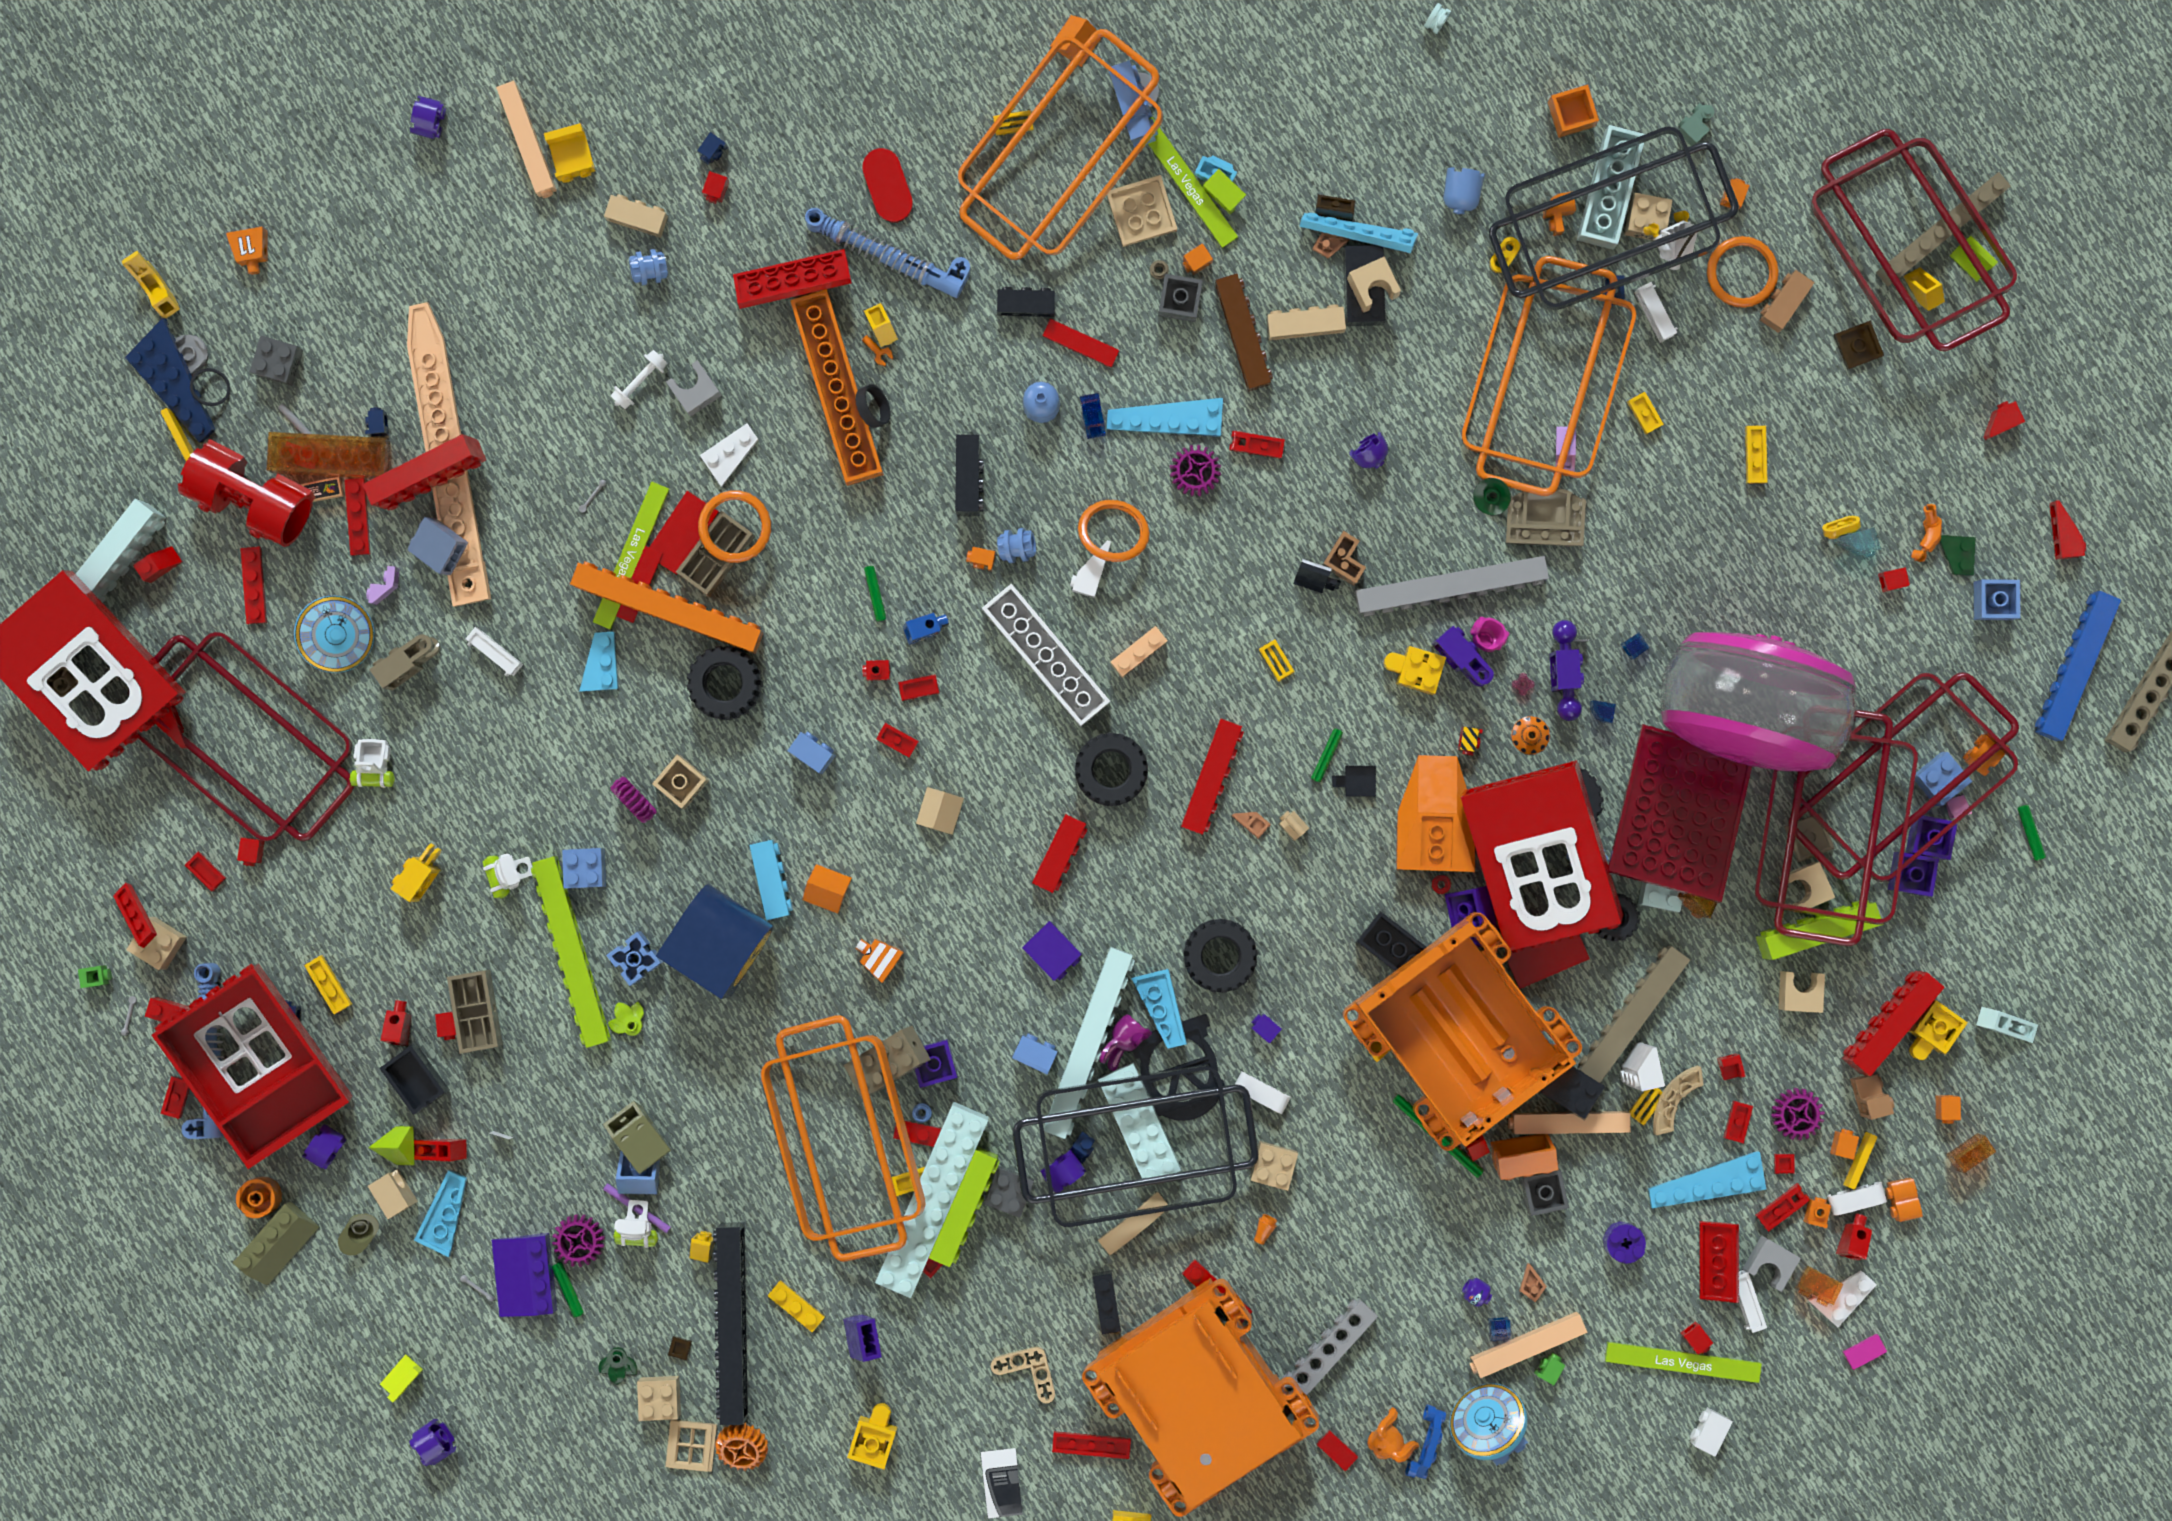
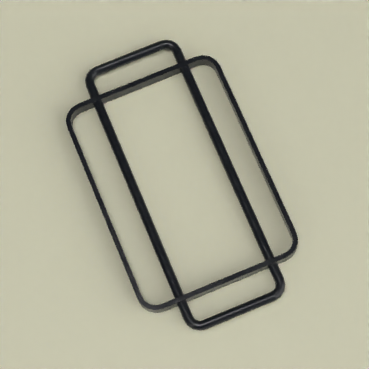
M1668 126L1515 184L1507 191L1505 197L1506 207L1510 216L1492 224L1489 229V239L1510 293L1517 298H1525L1539 293L1544 306L1551 310H1560L1711 253L1717 248L1720 241L1718 224L1734 218L1738 213L1739 205L1715 145L1710 142H1701L1687 147L1680 130ZM1665 134L1676 136L1682 147L1680 151L1514 214L1510 198L1517 191ZM1701 150H1708L1710 152L1731 205L1729 212L1714 217L1691 154ZM1683 157L1686 158L1709 220L1540 284L1517 221ZM1512 223L1535 282V286L1525 290H1518L1516 288L1496 235L1499 228ZM1712 227L1716 240L1706 248L1560 303H1551L1544 296L1543 291L1707 228Z
M1205 1065L1048 1090L1043 1092L1036 1101L1037 1117L1021 1119L1013 1127V1141L1021 1194L1026 1202L1031 1204L1050 1202L1054 1220L1063 1227H1075L1227 1201L1234 1196L1237 1190L1235 1171L1252 1168L1259 1158L1249 1091L1244 1086L1237 1084L1222 1086L1219 1073L1214 1068ZM1203 1070L1211 1071L1216 1078V1088L1043 1116L1041 1114V1103L1049 1095ZM1234 1092L1241 1093L1243 1097L1251 1150L1250 1160L1240 1163L1233 1162L1223 1095ZM1218 1095L1228 1158L1227 1165L1053 1193L1043 1123ZM1036 1124L1039 1126L1049 1193L1040 1196H1032L1029 1193L1020 1130L1023 1127ZM1230 1172L1231 1188L1226 1195L1069 1222L1060 1220L1056 1214L1055 1201Z

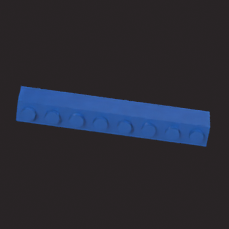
M2102 591L2093 592L2087 598L2086 604L2088 607L2080 615L2079 622L2081 623L2079 628L2072 634L2073 643L2065 651V662L2058 668V679L2050 687V692L2052 693L2050 698L2043 704L2042 709L2044 712L2042 717L2040 716L2036 721L2035 727L2037 729L2035 733L2054 741H2063L2121 599Z

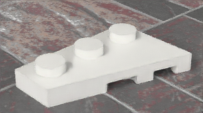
M1859 1271L1808 1301L1836 1327H1839L1877 1284L1864 1272Z

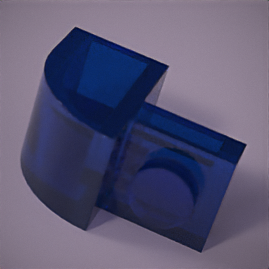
M1099 393L1080 396L1087 439L1106 436Z

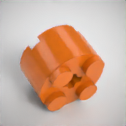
M1985 733L1981 734L1974 742L1977 746L1969 749L1962 757L1968 765L1972 764L1995 744ZM2000 749L1976 771L1986 776L1990 772L1988 768L1995 767L2004 757L2005 753Z
M264 1176L245 1182L236 1194L237 1207L249 1218H261L274 1212L282 1200V1191L278 1182Z

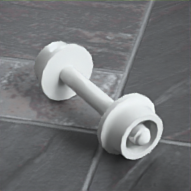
M654 350L648 355L645 354L644 357L650 363L622 392L616 386L614 387L615 390L611 397L615 400V406L620 405L626 409L629 405H634L635 403L628 397L655 368L664 373V368L668 363L663 359V354H658Z

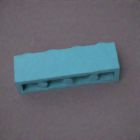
M774 840L749 845L766 920L791 915L790 911L793 910L791 899L787 900L786 892H789L787 881H783L782 873H785L784 866L778 860V854H780L779 844L775 843Z

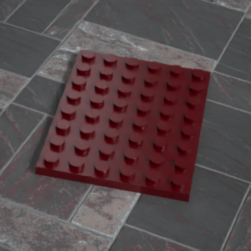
M1642 724L1610 855L1608 871L1623 877L1721 903L1752 766L1727 760L1704 751L1683 740L1673 732Z

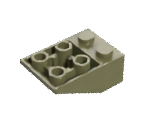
M635 1101L631 1102L603 1124L613 1141L639 1174L643 1173L671 1151L644 1108Z

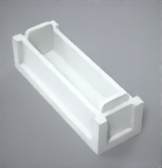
M1650 282L1638 288L1634 293L1661 343L1673 337L1677 333L1676 330L1678 328H1674L1654 289L1656 285Z
M475 627L466 637V640L469 641L467 645L470 647L474 645L506 671L505 676H514L523 666L519 660L479 628Z
M1741 1270L1739 1271V1304L1746 1322L1744 1328L1754 1333L1766 1329L1767 1326L1749 1273Z

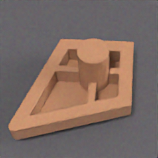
M1322 232L1312 250L1329 259L1350 239Z
M1527 1263L1519 1291L1536 1302L1547 1286L1531 1264Z

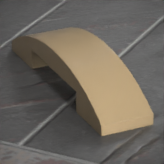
M1157 1191L1136 1210L1168 1204ZM1164 1212L1125 1218L1116 1227L1098 1239V1241L1107 1253L1111 1255L1142 1232Z

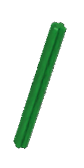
M1398 1094L1393 1099V1103L1428 1134L1421 1121L1415 1115L1413 1106ZM1446 1136L1442 1139V1145L1444 1146L1451 1143V1140ZM1459 1147L1447 1151L1476 1178L1480 1177L1484 1172Z

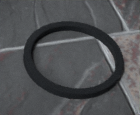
M205 368L193 375L190 381V391L199 403L206 406H217L228 398L230 383L227 377L219 370ZM203 372L217 373L225 380L227 393L218 402H205L198 398L194 392V379Z

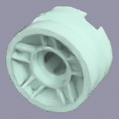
M1438 3L1428 17L1424 27L1427 29L1431 28L1435 34H1438L1451 10L1442 8V5Z

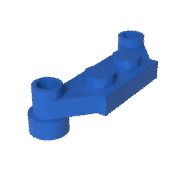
M1427 1404L1425 1407L1423 1420L1430 1421L1429 1429L1418 1462L1408 1461L1405 1470L1406 1476L1426 1479L1428 1468H1430L1431 1463L1435 1462L1437 1455L1436 1447L1442 1440L1441 1423H1444L1446 1418V1412L1436 1409L1435 1406Z

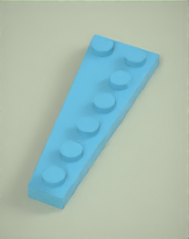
M1304 213L1300 222V227L1407 253L1412 252L1418 237V233H1414L1413 230L1407 228L1402 231L1318 216L1315 213Z
M1223 398L1110 409L1107 414V430L1221 436Z
M1759 1151L1696 1173L1650 1187L1648 1192L1651 1208L1766 1190L1761 1155Z

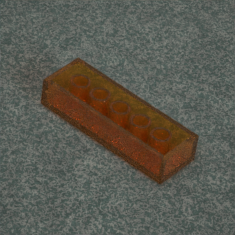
M281 432L268 433L267 471L273 474L374 479L389 471L390 441L387 438Z

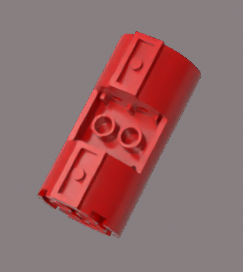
M211 439L203 444L202 449L196 448L181 471L183 480L182 483L178 484L180 495L196 502L198 508L206 513L209 511L215 514L221 512L230 503L238 508L245 507L249 509L246 527L250 531L249 534L257 539L262 537L287 547L298 538L310 516L313 500L315 499V495L310 489L280 474L268 480L261 487L244 478L245 466L248 463L244 456Z

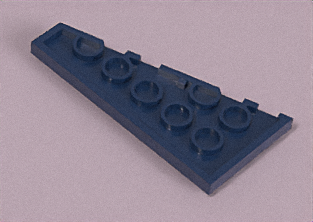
M162 318L125 358L197 441L202 443L216 429L207 409L191 394L190 381L192 375L182 353L179 352L175 344L176 339L167 326L169 325L167 319ZM193 384L194 392L197 395V397L200 398V393L198 390L195 389V386Z

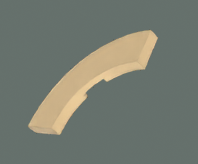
M1700 1066L1692 1067L1679 1074L1661 1094L1653 1118V1132L1655 1135L1674 1131V1118L1678 1103L1682 1097L1704 1085Z

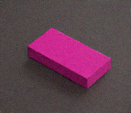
M1874 1334L1843 1351V1354L1851 1369L1855 1370L1886 1353L1887 1350L1879 1335Z

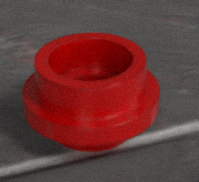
M1438 875L1432 880V889L1438 894H1445L1451 888V881L1445 875ZM1439 881L1445 883L1443 888L1438 887Z

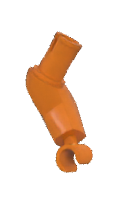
M1927 504V507L1924 506L1923 508L1925 514L1923 525L1926 534L1920 543L1922 550L1915 549L1912 552L1911 557L1914 558V561H1925L1927 557L1926 552L1931 553L1941 540L1942 520L1937 516L1936 505Z

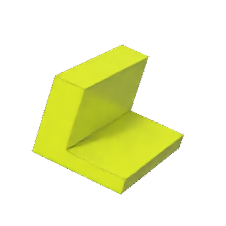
M406 1354L380 1383L390 1393L387 1398L392 1402L402 1395L423 1370Z

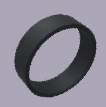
M869 384L857 391L856 406L864 422L872 428L887 424L890 420L891 411L883 391L874 384ZM866 391L874 397L879 406L880 421L873 416L868 407Z

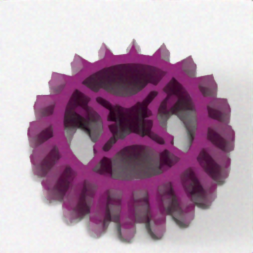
M1190 445L1189 452L1185 447L1182 448L1184 455L1177 452L1176 455L1179 460L1173 458L1172 462L1176 465H1170V469L1175 471L1170 473V477H1176L1172 483L1177 484L1179 482L1177 490L1184 487L1183 494L1185 495L1188 490H1191V497L1194 496V491H1197L1199 497L1202 495L1201 490L1208 494L1207 487L1213 490L1215 486L1212 482L1216 484L1219 482L1215 476H1221V472L1216 471L1221 468V465L1214 464L1218 462V457L1212 459L1211 457L1214 455V452L1212 451L1208 455L1206 454L1208 448L1205 447L1202 452L1200 451V445L1197 446V450H1194L1193 445ZM1191 456L1202 457L1207 462L1197 463ZM1186 459L1189 469L1180 475V465ZM1192 465L1193 467L1196 466V468L1199 467V476L1195 475V473H1190L1193 469ZM1211 467V476L1205 482L1202 472ZM1194 478L1199 485H1190L1184 480Z
M620 777L610 787L616 797L640 822L646 823L648 820L650 821L657 813L652 804L626 777Z
M1794 1088L1793 1092L1787 1089V1096L1784 1093H1780L1782 1100L1775 1099V1102L1779 1104L1778 1107L1772 1106V1109L1777 1110V1112L1771 1114V1117L1777 1118L1773 1121L1774 1125H1779L1776 1130L1779 1132L1783 1131L1782 1135L1785 1137L1789 1135V1139L1794 1140L1796 1137L1799 1141L1803 1137L1809 1139V1133L1816 1135L1814 1128L1821 1129L1817 1124L1818 1122H1824L1820 1115L1825 1114L1824 1111L1819 1110L1823 1107V1104L1817 1103L1819 1098L1813 1097V1092L1809 1091L1807 1093L1806 1089L1803 1088L1800 1091L1798 1088ZM1803 1099L1795 1107L1788 1105L1792 1100ZM1808 1104L1812 1110L1811 1118L1807 1115ZM1785 1110L1789 1113L1788 1124H1786L1784 1119ZM1792 1110L1799 1111L1804 1118L1796 1117L1797 1115ZM1800 1122L1808 1124L1802 1129L1793 1130L1794 1126H1797Z
M575 1214L574 1221L571 1216H568L566 1218L567 1222L562 1220L560 1222L561 1226L555 1228L558 1233H554L552 1237L558 1240L553 1241L552 1245H558V1248L554 1252L560 1251L561 1254L558 1256V1259L566 1258L564 1264L571 1260L572 1267L577 1262L579 1267H582L584 1262L586 1265H589L591 1260H597L595 1254L601 1255L602 1251L599 1248L605 1246L604 1243L599 1242L605 1239V1236H599L603 1232V1228L597 1230L595 1227L599 1225V1222L592 1225L593 1217L586 1221L585 1214L581 1216V1219L578 1214ZM574 1225L583 1226L579 1233L567 1230ZM588 1230L592 1234L593 1245L587 1239ZM582 1234V1236L580 1237L582 1239V1243L575 1247V1241L577 1240H574V1238H577ZM564 1236L570 1242L569 1251L565 1247ZM578 1248L590 1250L587 1255H574Z

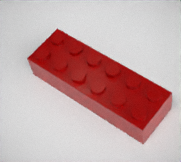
M461 434L362 485L372 506L394 510L399 507L398 504L410 502L415 499L416 495L428 493L432 490V487L448 483V479L460 477L465 474L464 471L480 467L481 463L486 461V458L477 439Z
M1910 972L1905 977L1906 982L1904 985L1897 987L1892 993L1894 997L1880 1007L1881 1012L1879 1015L1873 1016L1869 1020L1868 1028L1858 1033L1855 1038L1857 1041L1853 1046L1849 1045L1844 1050L1842 1059L1859 1074L1871 1077L1945 988L1928 972Z

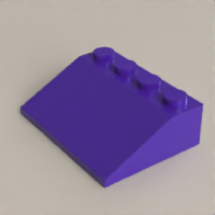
M543 1233L492 1239L499 1317L537 1316L556 1312L557 1300L552 1269L550 1234Z

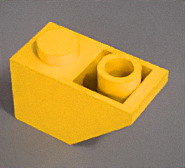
M701 1231L700 1234L697 1233L691 1239L690 1259L707 1263L711 1260L715 1244L712 1233Z

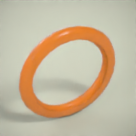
M1739 236L1723 241L1712 252L1707 264V278L1712 291L1723 302L1734 307H1751L1763 302L1773 292L1778 281V263L1773 252L1763 242L1752 237ZM1735 246H1750L1758 250L1768 263V281L1762 291L1752 297L1738 298L1729 295L1723 290L1717 280L1716 268L1720 257L1728 249Z
M730 490L714 496L706 503L699 517L698 532L702 544L712 556L729 563H740L752 559L765 548L771 534V519L765 505L757 497L744 491ZM741 500L747 502L756 509L762 523L760 537L752 548L744 552H725L719 549L709 536V517L713 510L725 501Z
M1103 500L1096 502L1082 513L1078 522V534L1084 547L1095 557L1105 561L1123 562L1138 556L1149 542L1150 532L1145 517L1134 506L1123 501ZM1104 509L1124 511L1137 521L1140 528V538L1137 544L1126 552L1112 553L1104 551L1094 545L1088 536L1087 526L1090 518L1098 511Z

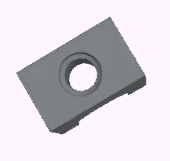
M698 360L692 363L693 369L698 374V381L693 388H679L676 381L672 378L666 381L690 417L722 396Z
M1761 1235L1742 1269L1754 1276L1761 1265L1772 1263L1775 1268V1275L1770 1281V1285L1782 1292L1801 1258Z

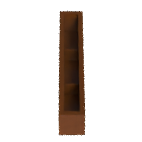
M1237 273L1216 279L1215 287L1247 390L1249 392L1269 386L1273 376L1271 369H1267L1265 364L1267 361L1265 350L1261 351L1259 345L1262 341L1259 332H1255V317L1253 314L1250 315L1248 307H1251L1249 298L1244 296L1242 290L1245 289L1243 279L1239 278Z

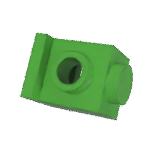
M107 965L78 969L80 988L107 985L112 978L111 970L107 969Z
M1552 1352L1551 1355H1548L1547 1358L1544 1357L1540 1362V1371L1535 1370L1534 1373L1541 1379L1555 1385L1565 1364L1561 1362L1562 1358Z

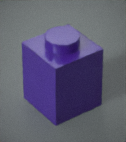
M1264 1013L1261 1016L1257 1014L1251 1021L1253 1024L1251 1028L1269 1044L1282 1030Z

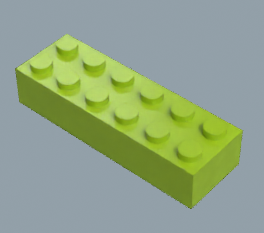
M1859 900L1852 902V906L1843 905L1835 907L1833 911L1857 915ZM1868 900L1865 917L1881 919L1876 902H1869ZM1815 915L1816 918L1804 917L1796 920L1797 924H1783L1787 929L1841 938L1854 934L1856 921ZM1864 923L1863 931L1881 925ZM1776 929L1763 930L1760 932L1761 935L1756 936L1762 958L1769 960L1824 944V942L1784 936Z
M976 1147L929 1259L948 1267L952 1263L956 1264L961 1252L958 1248L960 1245L964 1246L969 1234L966 1231L967 1227L972 1228L976 1218L974 1211L975 1209H980L984 1200V1196L981 1195L983 1191H988L991 1184L990 1174H995L1000 1161L997 1160V1154L981 1147Z

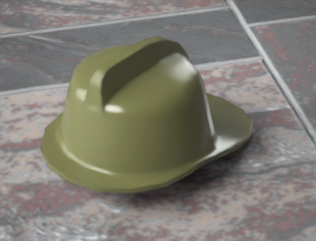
M366 1213L353 1215L338 1238L340 1251L349 1256L363 1252L379 1230L377 1219L373 1215Z

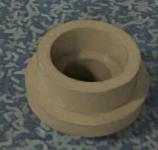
M1157 260L1150 266L1151 276L1158 280L1164 279L1165 274L1169 272L1167 263L1162 260ZM1161 267L1163 272L1157 273L1156 268Z

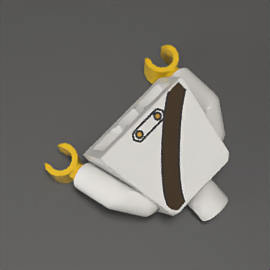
M1684 210L1674 213V220L1679 223L1661 230L1660 235L1658 233L1659 225L1656 223L1644 227L1643 231L1647 236L1653 235L1654 241L1691 227L1694 224L1687 221L1689 213ZM1697 233L1658 247L1660 257L1671 261L1692 253ZM1680 265L1674 266L1670 269L1678 270L1680 269Z

